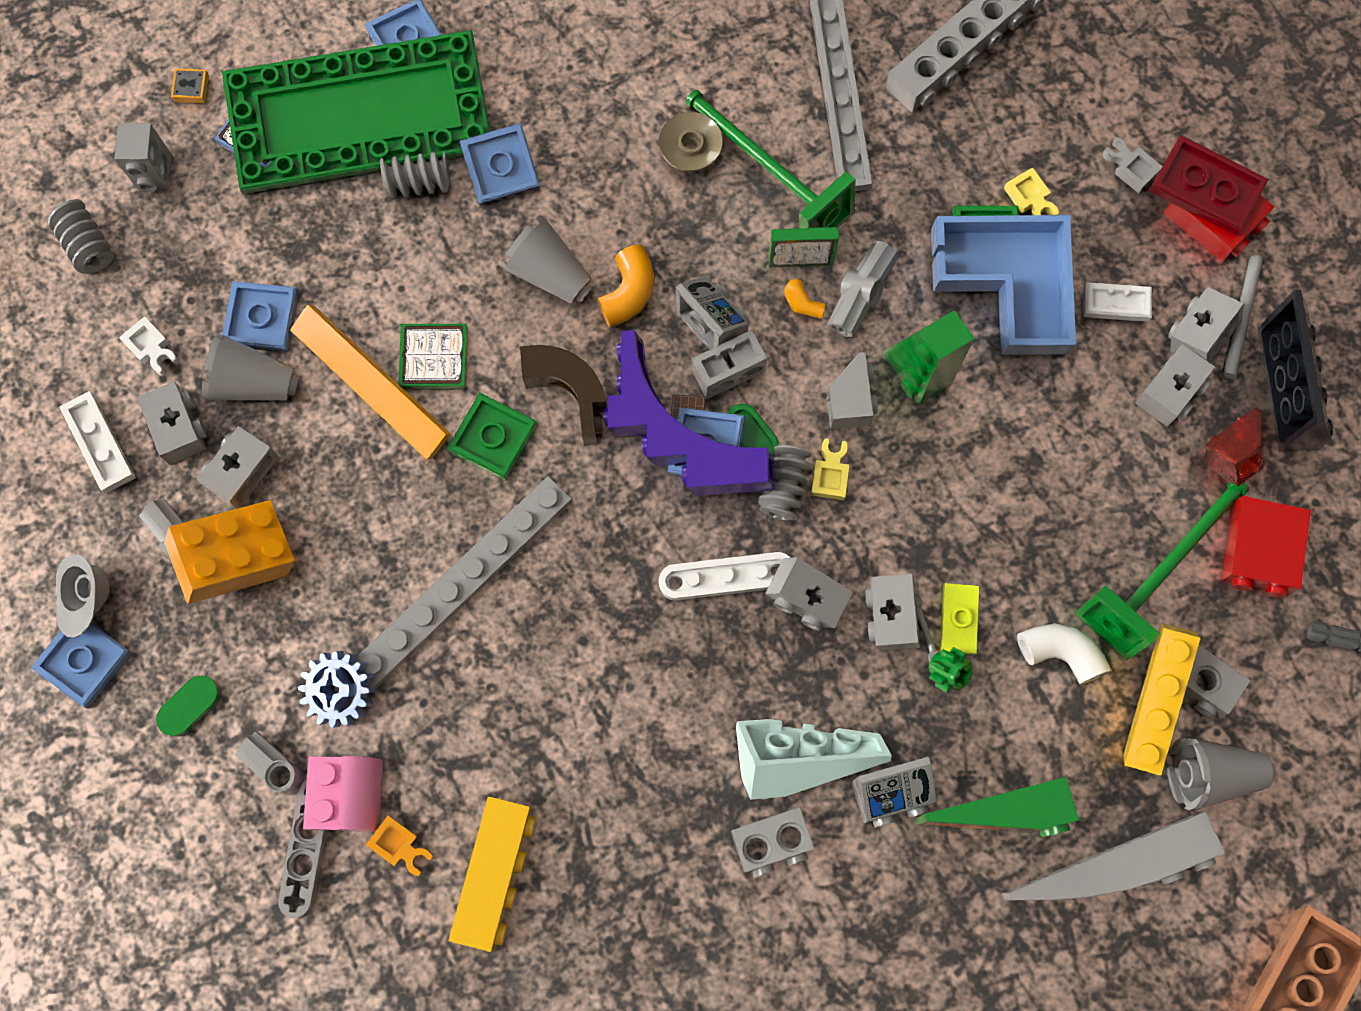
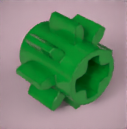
M953 647L950 653L943 649L932 657L929 664V671L931 673L929 678L936 682V687L949 693L952 687L960 690L968 685L972 678L973 670L970 666L972 661L966 658V653Z

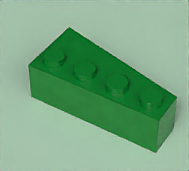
M954 310L882 353L902 380L901 387L909 398H914L918 405L952 385L975 338Z

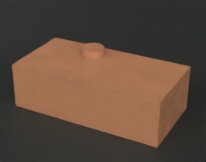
M1309 905L1298 908L1241 1011H1344L1361 980V937Z

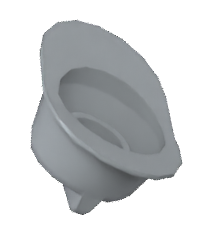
M71 554L62 560L56 574L57 624L65 636L76 638L84 634L91 625L94 613L101 609L108 599L110 592L108 577L101 567L91 565L86 558Z

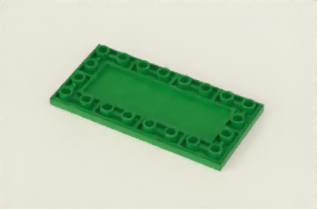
M472 30L222 71L238 182L242 194L381 171L380 158L384 159L388 167L391 166L392 157L395 156L400 165H404L405 155L410 156L413 164L417 163L418 154L422 153L426 162H429L431 152H435L439 161L442 160L444 151H446L448 159L464 157L460 145L461 140L491 132ZM272 161L267 168H264L259 164L261 162Z

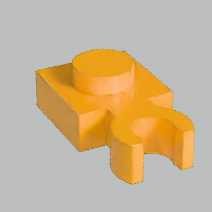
M387 815L366 843V846L393 866L402 858L406 861L408 871L416 876L420 875L421 870L413 865V859L417 855H423L428 860H431L433 857L428 849L412 846L411 844L417 835L390 815Z

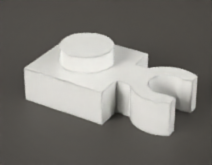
M145 316L119 337L143 364L150 360L152 368L161 376L166 375L165 371L161 368L163 360L171 359L176 365L180 363L177 356L171 350L165 349L169 342Z

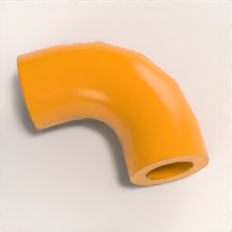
M641 244L629 246L616 255L615 261L622 275V283L615 291L598 298L600 309L609 328L625 323L639 314L652 296L655 281L654 271L646 249Z

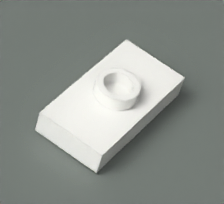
M1086 282L1083 286V317L1149 322L1152 318V287Z

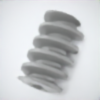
M444 151L443 158L440 161L435 152H431L429 162H426L422 153H420L415 164H413L409 155H405L404 165H400L395 156L392 157L390 167L386 165L383 158H380L384 188L393 199L397 198L399 189L404 197L410 196L411 188L414 189L416 195H422L424 185L430 194H435L437 184L442 192H447L449 189L450 171L446 151Z
M78 199L69 200L57 206L50 213L48 225L77 272L83 274L99 272L113 261L114 253L109 251V243L103 240L104 235L100 230H97L98 225L94 220H91L92 215L88 210H85L86 205L84 202Z
M777 445L773 452L775 455V490L763 491L765 495L759 497L758 504L761 507L758 510L775 519L794 521L798 519V515L790 511V509L801 508L802 503L796 500L794 495H805L806 490L799 487L798 483L809 482V477L801 472L802 470H812L813 465L805 461V458L811 457V454L798 447Z

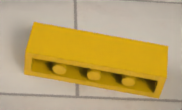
M1165 623L1160 624L1158 631L1160 635L1156 638L1123 754L1125 766L1160 776L1201 639L1197 632Z
M488 796L448 941L488 952H494L497 945H503L508 924L503 923L506 908L512 910L518 888L512 887L516 872L521 874L526 862L527 852L522 851L525 837H532L537 817L531 816L533 811L531 807Z

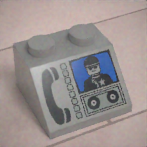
M706 276L683 282L676 286V313L710 350L748 332L749 319L740 307L736 306L734 308L727 300V293L718 283L713 284Z
M929 757L861 775L851 782L863 823L873 821L874 828L895 822L893 815L906 811L908 818L928 813L927 805L936 802Z

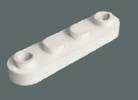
M773 552L673 564L664 568L660 573L659 589L666 598L675 601L767 590L774 577L771 569L779 567L783 558L790 557L785 553ZM672 579H679L682 582V586L679 589H673L669 583Z

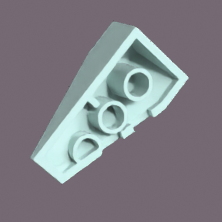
M774 719L737 721L736 724L741 778L750 800L786 797L890 762L892 755L879 733L841 728L836 729L834 733L814 730L815 725L804 723L802 729L784 727L781 720Z

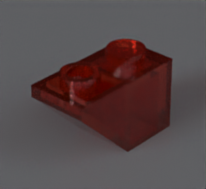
M1258 407L1240 416L1231 426L1220 434L1213 436L1205 444L1208 467L1238 487L1264 468V430L1262 412Z

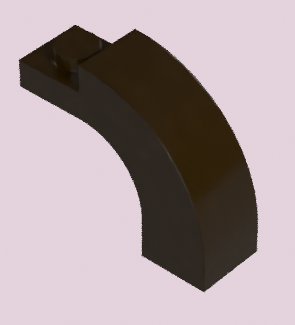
M550 345L520 346L522 378L525 388L556 387L571 394L579 405L584 446L597 445L596 434L603 433L600 412H604V408L607 406L603 387L594 370L576 354Z

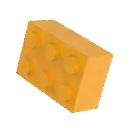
M271 500L169 526L164 542L187 604L288 576L295 562Z

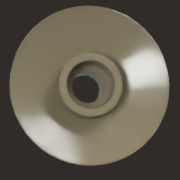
M685 112L672 117L665 123L659 136V147L664 159L674 168L687 172L700 171L711 166L718 159L723 146V137L719 126L710 117L697 112ZM688 144L696 146L695 149H686L685 147Z

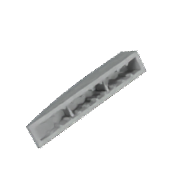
M1201 812L1001 894L1004 900L1045 901L1092 897L1128 890L1158 880H1162L1163 885L1183 878L1182 871L1194 866L1195 870L1199 871L1215 865L1214 857L1224 854L1225 851L1207 813Z

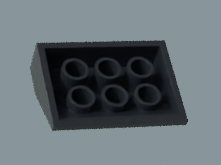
M1294 290L1258 327L1279 452L1319 450L1332 440L1331 437L1333 435V424L1328 419L1326 411L1327 391L1322 387L1320 378L1322 363L1320 357L1316 355L1314 345L1316 330L1314 325L1310 323L1309 312L1302 291Z

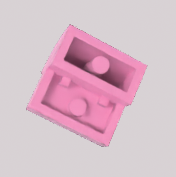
M309 756L303 829L375 832L380 826L384 760L358 756Z

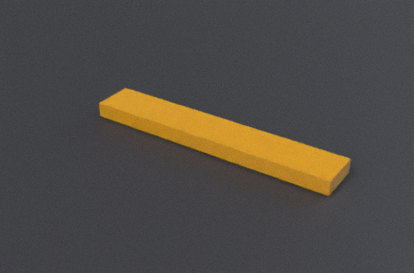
M307 305L290 331L427 460L433 459L451 433L316 306Z

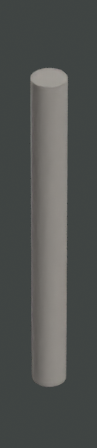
M1254 255L1249 258L1240 302L1244 304L1242 322L1232 334L1223 376L1229 379L1237 377L1263 258Z

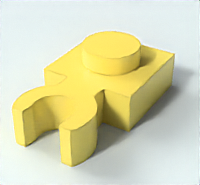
M1033 168L1005 184L1004 190L1014 204L1018 206L1021 213L1030 209L1033 213L1032 215H1041V213H1047L1048 215L1059 214L1057 206L1046 201L1051 192Z
M825 438L821 447V454L825 461L816 460L811 496L844 500L849 465L841 464L840 461L845 457L848 445L846 441H842L840 451L833 453L828 448L829 439Z

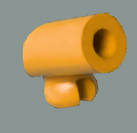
M791 279L784 288V295L792 311L822 319L826 303L810 300L804 289V283L799 279Z

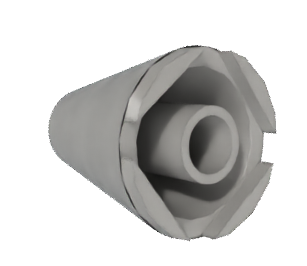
M540 215L535 218L539 224L535 228L528 225L506 252L510 260L508 263L501 261L500 267L571 304L575 300L581 303L593 289L589 285L592 278L549 222Z
M216 334V338L214 337L205 363L204 370L207 371V379L210 381H202V398L206 400H288L290 394L296 395L300 376L294 375L295 369L225 335Z
M1191 737L1176 740L1170 749L1169 754H1175L1174 765H1168L1167 767L1169 786L1177 803H1184L1186 805L1184 809L1186 810L1202 809L1267 789L1275 778V766L1268 756L1263 753Z

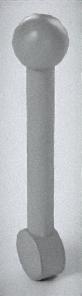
M916 596L918 621L930 652L928 655L930 662L938 651L935 649L921 609L922 599Z

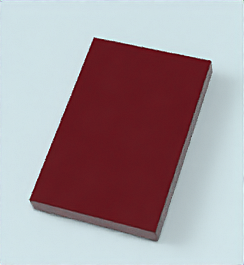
M1180 135L1150 187L1149 192L1238 236L1269 179Z

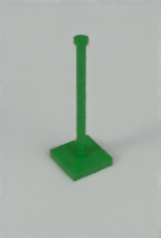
M694 90L688 95L685 104L690 109H696L701 114L714 120L725 135L808 205L799 213V228H838L854 214L856 179L847 171L817 196L704 100L703 94L699 90Z
M1234 477L1228 482V489L1126 602L1105 585L1074 613L1126 661L1152 644L1160 635L1156 629L1137 613L1138 609L1237 498L1247 494L1249 487L1242 479Z

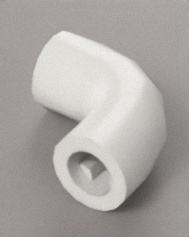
M1054 623L1033 627L1017 635L1020 650L1030 665H1035L1050 658L1061 659L1071 667L1079 685L1092 682L1112 671L1104 654L1093 639L1075 627Z

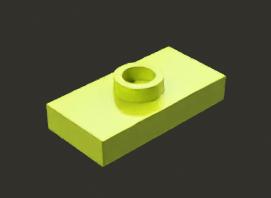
M949 583L943 585L940 651L944 649L950 653L951 649L955 647L967 655L975 656L977 654L979 586Z

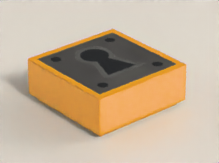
M175 69L171 92L173 101L205 104L209 81L208 72L198 69Z

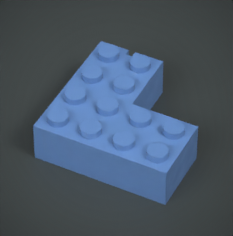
M1070 215L937 216L931 228L932 257H935L932 263L933 292L998 291L1001 355L1067 354L1076 345Z

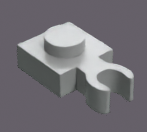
M1116 137L1112 146L1117 148L1119 152H1113L1109 147H1106L1103 157L1109 162L1118 164L1119 166L1115 174L1137 193H1140L1157 176L1162 166L1139 146L1131 152L1124 140Z

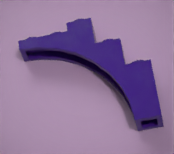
M635 330L621 331V343L617 345V356L621 363V374L617 375V389L620 395L608 396V407L604 408L606 427L617 437L647 435L642 438L643 453L655 466L686 464L682 466V482L695 496L775 490L774 456L769 449L737 447L715 442L692 432L674 419L663 407L653 389L645 362L644 341Z

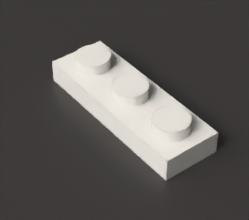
M89 391L59 407L102 492L107 494L136 478L94 394Z

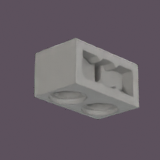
M118 123L114 159L137 189L147 192H153L157 189H168L172 154L152 124Z
M750 330L692 358V373L707 400L766 371L767 357L753 331Z
M800 807L731 830L744 873L752 871L754 878L775 871L773 863L786 859L788 866L807 860L806 852L814 849ZM792 828L798 832L800 841L797 847L787 848L781 843L780 834L783 829ZM757 839L765 844L766 854L763 859L753 860L747 855L746 845L749 841Z

